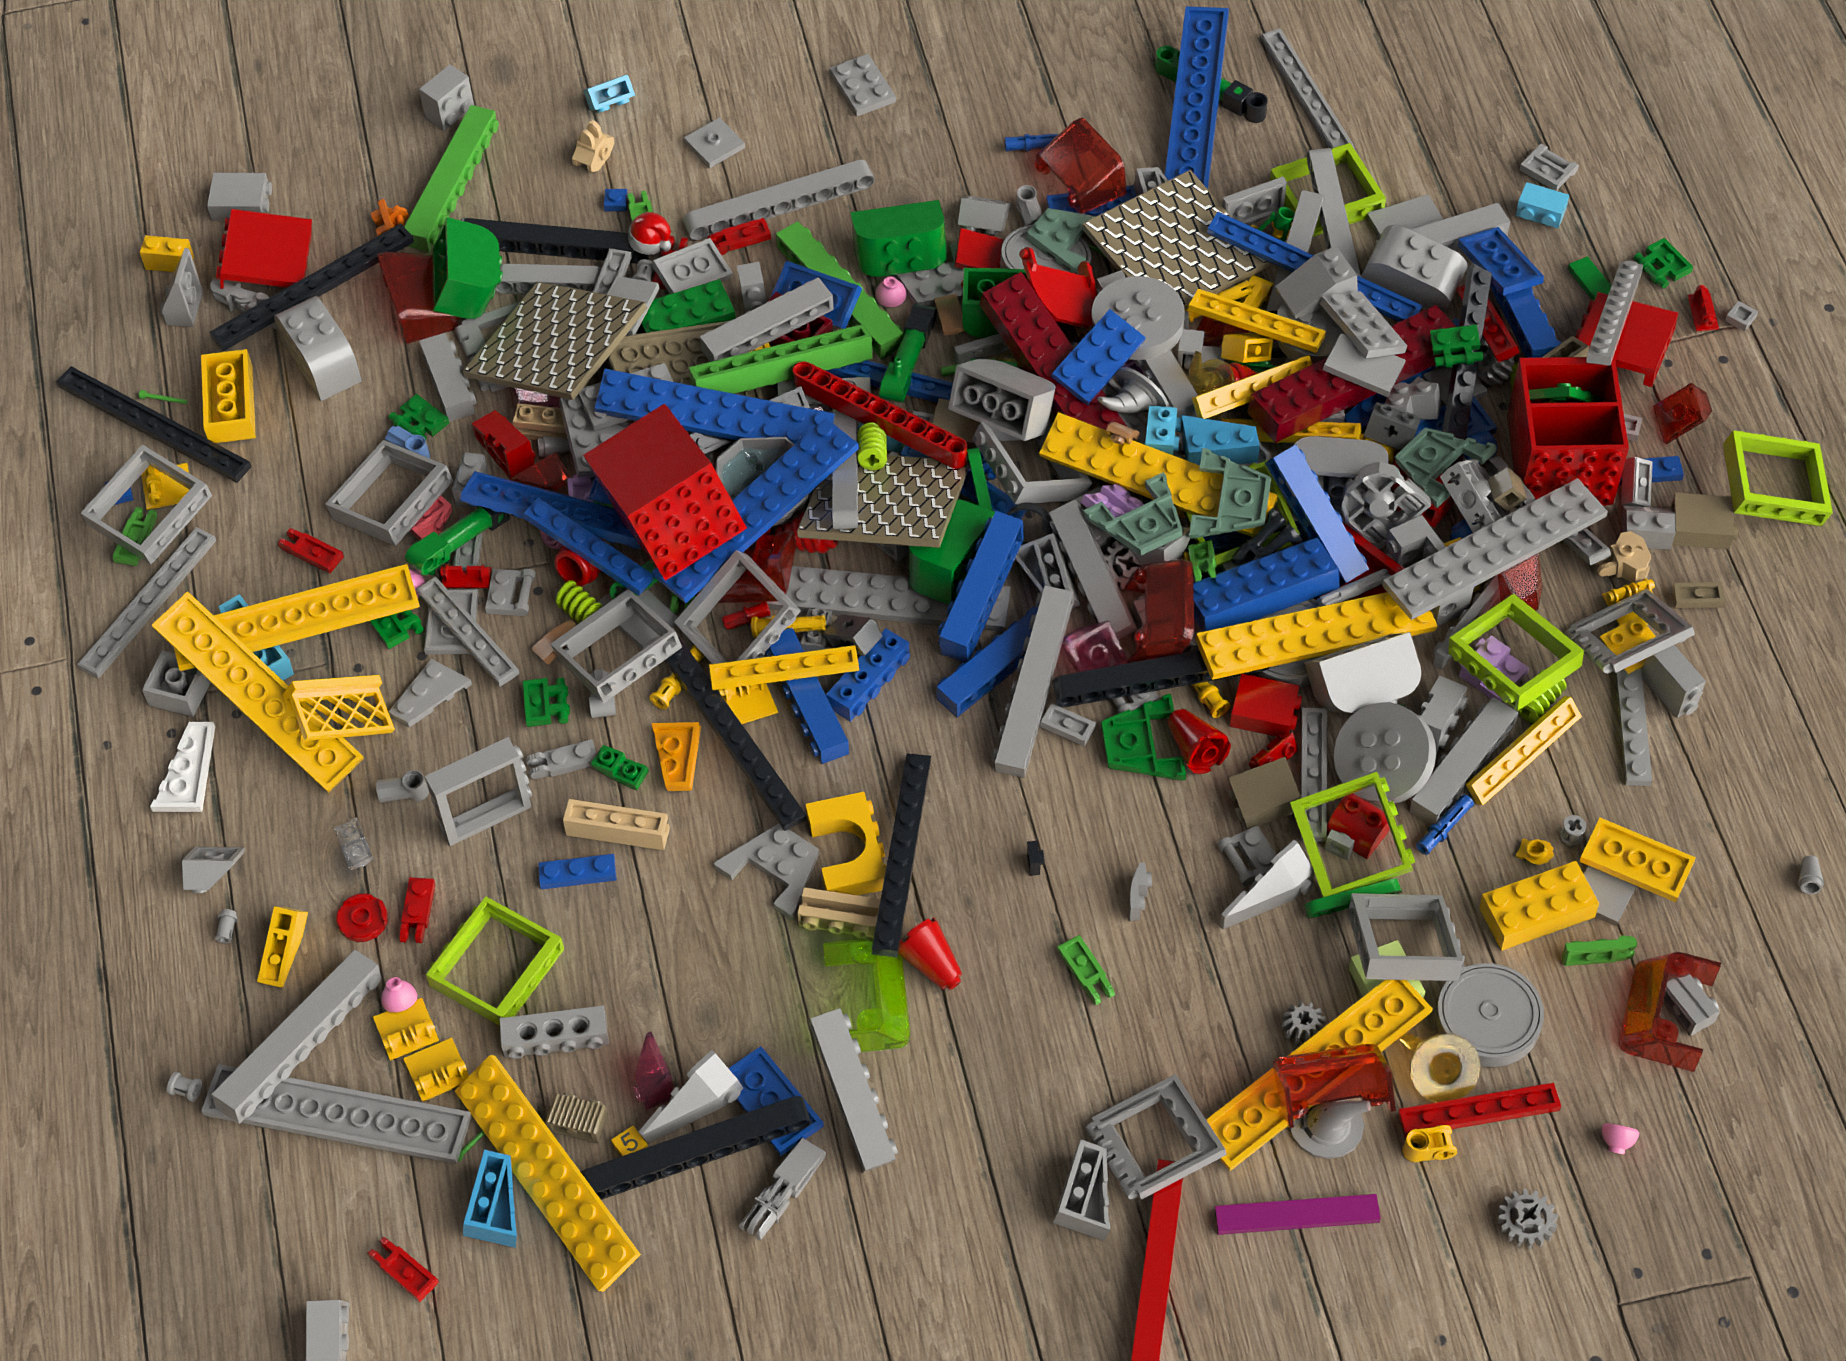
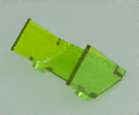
M867 939L823 943L825 967L848 964H872L876 1008L860 1012L857 1017V1029L849 1030L851 1038L857 1039L861 1052L905 1047L910 1041V1027L901 956L899 954L898 957L872 955L873 942Z

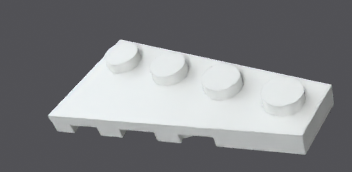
M188 722L177 747L178 752L174 760H171L169 764L168 774L159 786V794L156 800L154 799L150 806L152 812H202L215 732L214 722Z

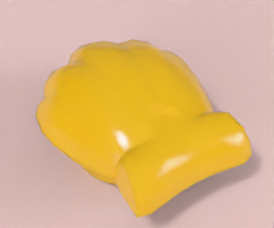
M1523 838L1516 857L1518 859L1525 858L1535 865L1546 864L1554 857V848L1550 842L1534 839L1529 841Z

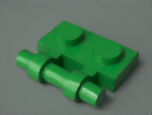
M1665 238L1649 245L1646 248V257L1641 253H1637L1633 258L1638 264H1643L1642 271H1646L1651 276L1650 280L1655 285L1659 284L1662 289L1669 285V282L1665 279L1669 276L1675 282L1690 274L1693 270V266ZM1656 263L1661 269L1657 270L1652 264Z
M1477 324L1430 330L1433 355L1443 354L1442 357H1435L1436 367L1445 366V368L1453 367V364L1461 363L1472 365L1474 362L1483 361L1482 351H1472L1480 349ZM1463 351H1464V354H1458V355H1452V354H1451V353H1455V352H1463Z
M417 393L400 407L403 415L391 412L388 416V419L393 422L394 427L400 426L413 435L423 436L425 440L427 439L424 435L426 432L433 437L449 424L447 416ZM414 422L417 426H412L410 423Z
M411 610L369 621L388 650L409 639L407 630H414L416 634H421L424 631L420 618L413 614ZM397 615H403L405 619L399 621Z
M547 678L523 681L527 727L552 724L551 716L554 715L558 716L560 724L568 723L570 706L567 704V696L569 691L568 686L565 685L564 678H557L555 680L556 685L552 686L548 685ZM549 697H556L557 704H550Z

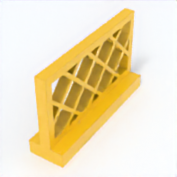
M380 675L292 681L283 693L285 702H291L305 741L387 734L395 730L379 689L382 684ZM374 696L377 704L376 707L363 700L364 697ZM343 698H349L357 703L355 708L353 709L343 703ZM321 700H328L335 707L331 711L320 704ZM305 701L313 707L311 712L303 709L300 702ZM359 706L371 713L369 718L356 711ZM340 708L350 715L349 718L345 720L335 713L336 709ZM316 709L328 716L325 722L313 715ZM375 715L383 720L384 726H379L371 721L373 716ZM354 717L365 725L363 728H357L350 723V720ZM332 719L343 727L341 730H336L328 725V722ZM311 721L320 727V731L310 732L307 722Z

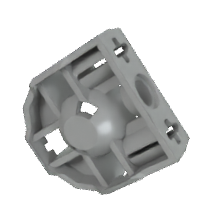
M1477 459L1458 462L1440 476L1473 533L1509 515V510H1505L1493 500L1488 479L1492 476L1478 464L1479 460Z
M1383 462L1363 466L1354 481L1351 478L1346 481L1342 493V509L1347 524L1378 549L1386 545L1390 529L1419 517L1431 506L1430 497L1409 478L1405 481L1395 465ZM1362 482L1369 487L1367 492L1359 486ZM1397 482L1400 486L1392 493L1390 487ZM1365 501L1370 504L1369 509L1366 508ZM1397 506H1399L1402 510L1390 521L1387 517L1391 516L1397 509ZM1364 511L1366 516L1360 520V524H1356L1354 518Z

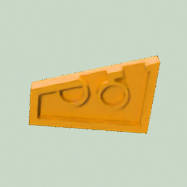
M699 722L651 723L667 791H692L701 732Z

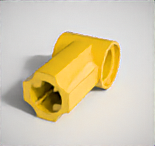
M1253 275L1248 282L1249 286L1246 287V289L1251 287L1253 294L1242 297L1239 302L1260 309L1264 301H1269L1274 283Z

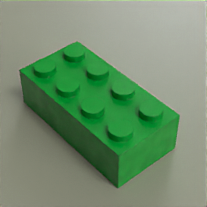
M718 279L654 299L639 329L643 334L732 321L736 319V315L721 280Z

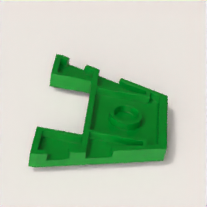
M1171 694L1163 695L1162 699L1155 702H1146L1143 704V707L1133 711L1129 709L1101 721L1108 768L1180 781L1186 780L1183 756L1156 758L1150 720L1169 718L1171 713L1174 712Z

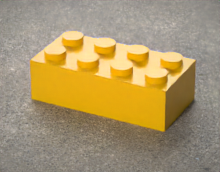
M243 349L201 355L203 425L207 439L214 443L256 438L253 366L248 350Z
M1577 861L1483 893L1479 909L1502 951L1595 918L1599 902Z

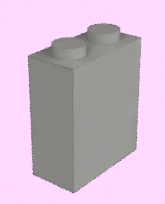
M213 173L207 205L211 220L225 221L226 217L230 218L231 209L260 213L269 212L268 196L272 195V183L268 182L266 173Z
M1675 645L1647 657L1642 669V678L1676 718L1684 714L1689 715L1698 708V702L1703 694L1702 691L1706 680Z

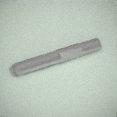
M1382 569L1317 599L1316 603L1321 607L1345 602L1382 585L1383 580L1391 575L1387 569Z

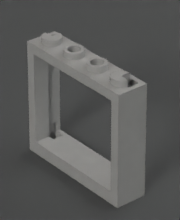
M1050 419L1046 433L1032 438L1036 440L1040 448H1042L1052 427ZM980 422L972 438L1015 505L1020 503L1072 501L1086 494L1092 485V481L1087 474L1050 461V463L1062 480L1026 482L1000 443V441L1021 439L987 426L984 422Z
M383 440L325 505L333 520L396 546L448 488L453 479L447 465ZM391 462L426 476L385 524L349 510Z
M142 445L131 455L125 465L116 471L115 476L100 489L96 497L86 504L87 507L81 512V515L88 526L151 565L212 497V494L206 483ZM151 465L188 488L189 491L145 541L139 545L102 522L101 519Z
M738 550L731 555L674 622L712 664L726 663L728 661L696 627L746 569L764 585L782 604L783 608L737 661L763 658L766 650L779 640L780 634L796 620V616L801 611L747 554Z
M629 589L551 643L557 659L603 703L682 648L675 630ZM636 614L660 638L597 682L573 657Z
M509 737L425 776L439 827L450 846L531 808L530 797L533 795L528 786V777L524 772L526 767L521 759L523 754L517 745L513 746ZM510 765L515 789L452 818L446 797L447 794Z
M1351 894L1348 917L1366 979L1459 981L1461 970H1465V955H1461L1460 939L1455 936V924L1450 920V909L1446 907L1443 895ZM1369 919L1432 920L1444 957L1379 955Z

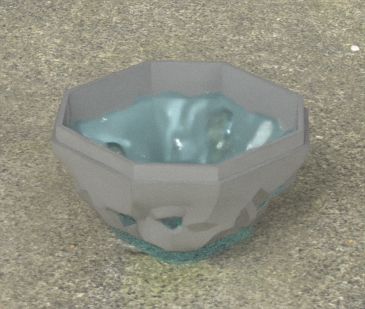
M787 437L741 438L721 454L716 460L715 471L731 500L739 495L795 444ZM808 495L773 526L786 524L803 508L808 500Z

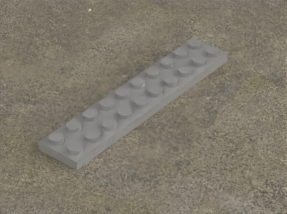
M1577 478L1384 579L1382 586L1412 620L1605 518L1608 511Z
M776 564L773 577L771 578L801 610L800 612L807 613L808 609L823 608L827 611H832L833 615L836 616L840 614L854 615L877 620L940 625L942 622H946L949 616L947 615L948 604L916 592L910 586L909 577ZM1002 587L984 630L1005 632L1011 587ZM768 591L767 604L769 609L781 610L783 608L782 604Z
M218 1064L201 1110L203 1116L234 1121L215 1107L212 1093L237 1067ZM288 1077L282 1080L274 1088L272 1094L258 1104L253 1114L246 1117L241 1123L457 1164L472 1116L469 1111Z

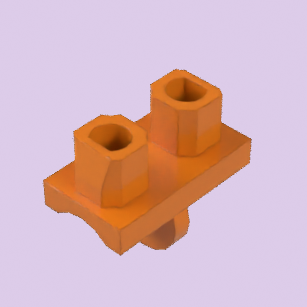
M384 199L377 201L379 209L370 213L377 226L384 223V225L375 229L378 236L400 223L404 225L405 221L409 218L407 209L398 205L394 206L393 209L389 208Z

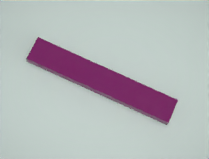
M1377 1194L1215 1206L1218 1235L1380 1223L1381 1220Z

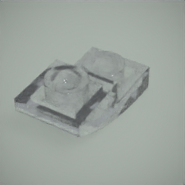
M357 817L334 828L351 871L365 866L374 860L371 847L365 838L362 825Z

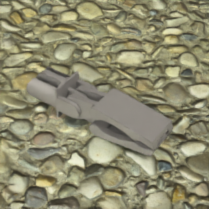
M215 278L211 282L214 299L228 305L229 311L236 308L244 313L270 298L262 292L256 293L242 289L240 282H237L235 285L225 280L223 289H220V280ZM275 322L267 326L277 330Z
M802 1138L774 1172L773 1178L775 1180L773 1185L769 1188L766 1187L758 1198L755 1197L754 1206L738 1227L743 1231L748 1228L747 1233L751 1236L756 1235V1238L761 1241L775 1222L779 1223V1218L790 1203L788 1200L790 1196L797 1198L824 1160L826 1152Z

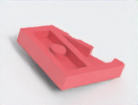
M440 496L409 531L419 540L432 532L441 533L453 511L452 505Z

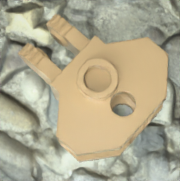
M592 120L587 124V130H583L576 141L572 162L575 166L585 164L588 171L595 172L599 171L609 158L614 145V137L602 133L600 125Z
M1628 531L1621 533L1616 544L1611 545L1610 557L1595 563V565H1601L1597 569L1600 576L1615 574L1617 578L1622 577L1637 584L1646 578L1650 571L1648 564L1651 560V554L1644 538Z

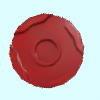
M367 893L356 894L347 898L343 902V906L338 909L336 923L341 934L348 940L368 942L377 938L385 930L388 923V912L383 901L379 898L377 899Z

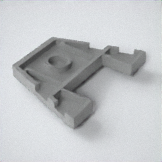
M957 243L950 244L953 262L944 263L930 270L894 275L904 285L906 293L914 303L934 306V298L956 294L958 301H962L963 288L961 287V281H963L964 269L954 267Z
M777 824L714 863V869L730 880H733L749 862L787 887L773 903V907L792 920L796 914L798 903L802 899L803 889L807 881H809L818 859L819 849L791 830L784 831L781 825Z

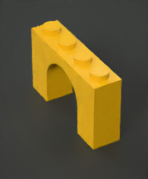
M865 792L805 804L812 837L836 832H849L858 836L865 844L864 851L855 860L821 868L825 891L857 896L882 891L887 864L883 865L882 858L885 857L883 843L877 842L876 836H880L877 821L872 822L871 815H874L871 800H866Z

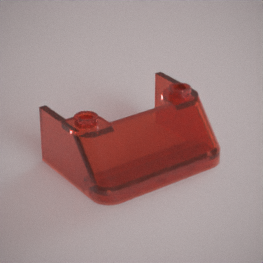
M1176 559L1143 564L1140 568L1136 569L1134 575L1125 584V589L1145 594V624L1135 634L1137 650L1126 661V664L1181 654L1190 644L1194 634L1192 562Z
M1674 952L1638 962L1633 973L1618 1039L1620 1049L1629 1055L1695 1072L1703 1049L1677 1042L1678 1028L1669 1020L1660 1018L1668 977L1670 975L1682 978L1690 974L1692 978L1697 977L1702 984L1713 986L1721 963L1683 952Z
M1361 1044L1280 1057L1273 1061L1281 1109L1289 1128L1294 1127L1293 1119L1302 1118L1309 1111V1105L1353 1098L1369 1101L1371 1106H1380L1383 1102H1386L1391 1112L1396 1111L1392 1072L1377 1045Z

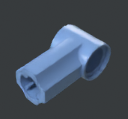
M392 426L388 430L385 441L430 458L426 440L423 436L413 435L400 426Z

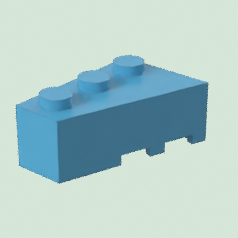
M1182 415L1180 433L1187 461L1200 465L1202 448H1207L1212 453L1225 456L1236 464L1258 462L1260 445L1255 426Z
M484 1150L463 1224V1236L516 1248L517 1232L510 1155Z

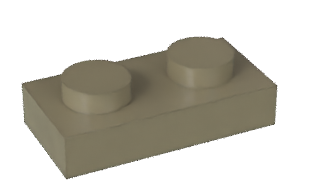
M1722 582L1673 583L1672 592L1675 608L1724 607L1725 605Z

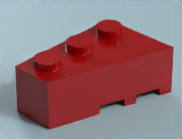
M494 410L472 423L475 438L511 481L535 469L534 458L536 456L531 448L530 440L516 429L505 416Z

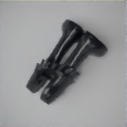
M1271 508L1267 513L1268 522L1251 540L1247 539L1245 543L1242 542L1230 561L1234 566L1238 565L1247 556L1254 561L1275 553L1288 542L1298 545L1303 539L1274 508ZM1286 525L1271 542H1269L1265 547L1261 546V544L1268 537H1270L1276 530Z

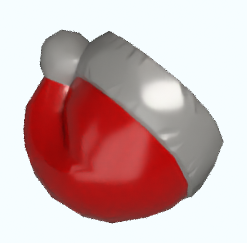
M642 213L633 220L628 229V243L633 250L645 255H654L660 251L667 252L671 248L669 241L671 234L670 226L665 218L657 213Z

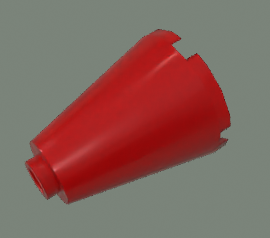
M1186 709L1175 710L1169 716L1168 727L1188 768L1193 773H1208L1212 771L1210 767L1215 764L1219 766L1224 762L1231 749V743L1228 741L1229 738L1226 734Z
M935 917L932 920L926 919L907 933L908 937L905 943L901 940L898 954L942 990L946 988L952 990L961 983V969Z

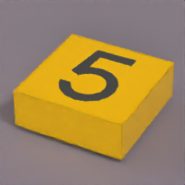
M631 1126L611 1140L621 1157L648 1147V1144L634 1126Z

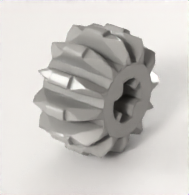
M1488 348L1486 353L1482 352L1483 361H1478L1477 376L1489 385H1501L1504 379H1508L1509 373L1513 372L1511 368L1515 362L1512 357L1509 360L1498 363L1492 351Z
M1300 1001L1298 1007L1291 1004L1288 1007V1012L1283 1013L1282 1016L1284 1022L1281 1028L1282 1031H1286L1287 1040L1295 1038V1045H1298L1300 1041L1305 1043L1323 1029L1324 1025H1326V1018L1321 1016V1008L1313 1009L1312 1002L1308 1006H1304L1303 1002Z

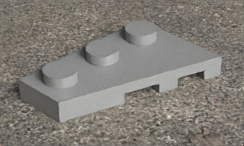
M431 659L388 713L391 718L410 728L432 713L434 707L445 700L448 702L454 698V694L462 688L467 689L472 685L471 679Z

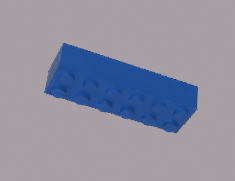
M995 511L993 518H988L984 528L986 534L983 539L979 538L975 548L977 554L974 560H969L966 567V573L968 574L965 580H960L956 590L958 596L955 601L950 602L947 609V615L949 616L946 622L940 624L937 632L941 654L963 663H967L973 655L1024 540L1023 520L999 511Z
M1314 538L1216 574L1215 578L1208 577L1202 581L1186 585V606L1202 632L1247 623L1338 589L1339 568L1320 540Z

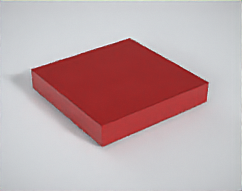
M961 228L958 234L954 267L960 269L1000 268L1003 239Z

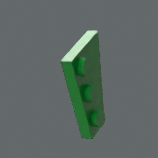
M1569 383L1556 384V388L1529 390L1530 401L1541 399L1542 403L1600 402V397L1592 395L1591 391H1581L1580 387H1571Z

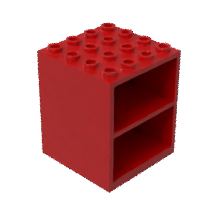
M1587 357L1519 359L1507 412V422L1514 473L1521 478L1524 485L1534 495L1535 500L1578 478L1602 506L1613 505L1629 450L1615 357H1613L1611 365L1586 363ZM1569 383L1571 387H1580L1581 391H1591L1592 395L1600 397V402L1542 403L1541 399L1530 401L1529 390L1556 388V384Z
M665 403L583 455L618 516L665 581L747 529L712 463Z

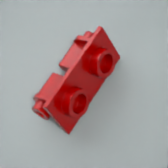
M1699 285L1696 287L1694 294L1687 295L1696 331L1719 330L1711 294L1708 288L1704 285Z
M446 564L445 567H441L442 584L446 588L490 587L492 568L485 567L484 564L481 566H467V571H463L462 566H449V564Z
M1292 732L1288 735L1285 733L1283 735L1279 734L1277 738L1266 746L1269 751L1262 749L1255 756L1251 757L1249 766L1253 769L1286 757V760L1291 758L1298 752L1294 734Z

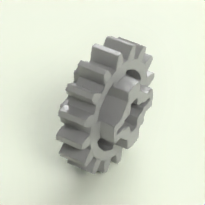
M1115 541L1112 543L1113 549L1108 547L1105 550L1108 556L1104 557L1116 583L1119 584V590H1123L1126 586L1128 591H1132L1134 585L1136 588H1140L1142 582L1149 580L1146 574H1150L1153 571L1145 569L1130 548L1121 542L1119 545ZM1125 550L1122 557L1114 556L1118 551ZM1126 560L1128 561V565L1131 566V568H1129L1128 570L1126 569V565L1123 564V562ZM1132 573L1139 574L1136 579L1129 580Z
M1523 1189L1520 1196L1516 1191H1513L1511 1198L1507 1196L1504 1198L1503 1205H1500L1498 1210L1500 1215L1498 1216L1497 1223L1503 1224L1500 1229L1501 1233L1508 1232V1242L1516 1239L1517 1247H1520L1524 1242L1527 1244L1528 1249H1531L1534 1242L1541 1247L1544 1239L1547 1241L1551 1240V1232L1555 1233L1557 1228L1555 1222L1557 1221L1558 1214L1552 1213L1555 1208L1554 1204H1546L1547 1196L1540 1199L1538 1198V1191L1535 1190L1532 1195H1528L1527 1189ZM1510 1214H1511V1218L1514 1220V1223H1515L1514 1225L1512 1224V1222H1511V1220H1510Z

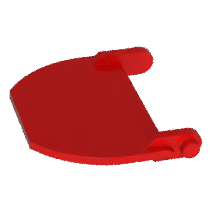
M1025 247L1021 249L1019 256L1022 259L1028 282L1053 319L1058 322L1089 328L1092 325V306L1097 296L1090 263L1082 261L1078 266V274L1038 265L1032 248Z

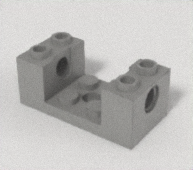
M1421 515L1389 530L1385 554L1403 568H1407L1444 549L1445 545ZM1474 587L1431 609L1438 626L1461 616L1465 609L1469 610Z

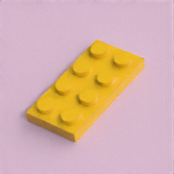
M1600 817L1579 862L1676 903L1696 857Z

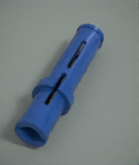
M1068 132L1062 134L1035 136L1024 134V136L1005 137V151L1025 150L1027 152L1030 149L1071 147V134Z
M1462 794L1436 824H1431L1428 828V833L1417 842L1416 848L1423 855H1429L1431 850L1439 842H1443L1447 838V833L1474 806L1473 800L1469 796Z

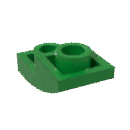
M602 745L591 762V766L605 776L636 791L649 772L647 766L627 759L624 752Z

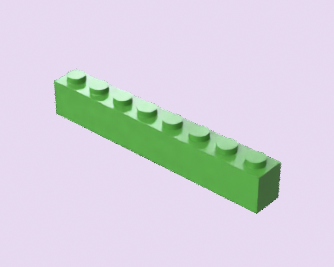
M470 105L404 226L414 239V243L407 247L426 252L431 251L446 217H449L450 213L454 212L458 198L465 191L466 183L472 179L473 170L481 162L482 154L489 147L493 133H496L498 130L499 122L496 120L494 110Z
M797 221L776 233L777 248L790 262L860 286L862 291L849 319V326L853 327L864 324L872 337V350L881 360L898 350L904 335L903 329L898 324L895 325L889 314L878 307L875 299L872 296L869 297L864 292L862 285L859 282L856 283L851 278L848 270L843 269L832 254H828L823 244L812 237L807 227H803Z
M864 324L692 366L689 367L690 385L735 394L794 379L793 367L799 362H809L825 371L854 363H861L873 359L872 337Z

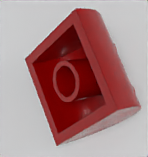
M1352 793L1345 796L1333 812L1327 824V835H1329L1331 830L1345 833L1355 840L1353 851L1368 859L1388 834L1390 828L1384 811Z

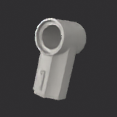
M1023 185L1018 188L1016 206L1017 210L1021 213L1024 225L1035 224L1042 216L1037 201V191L1030 185Z
M600 669L594 670L590 675L598 682L607 676L609 672ZM590 691L589 704L592 718L616 715L614 696L603 703Z
M417 770L409 771L402 777L381 779L376 782L379 802L408 798L419 802L424 800L429 794L426 780L423 774Z

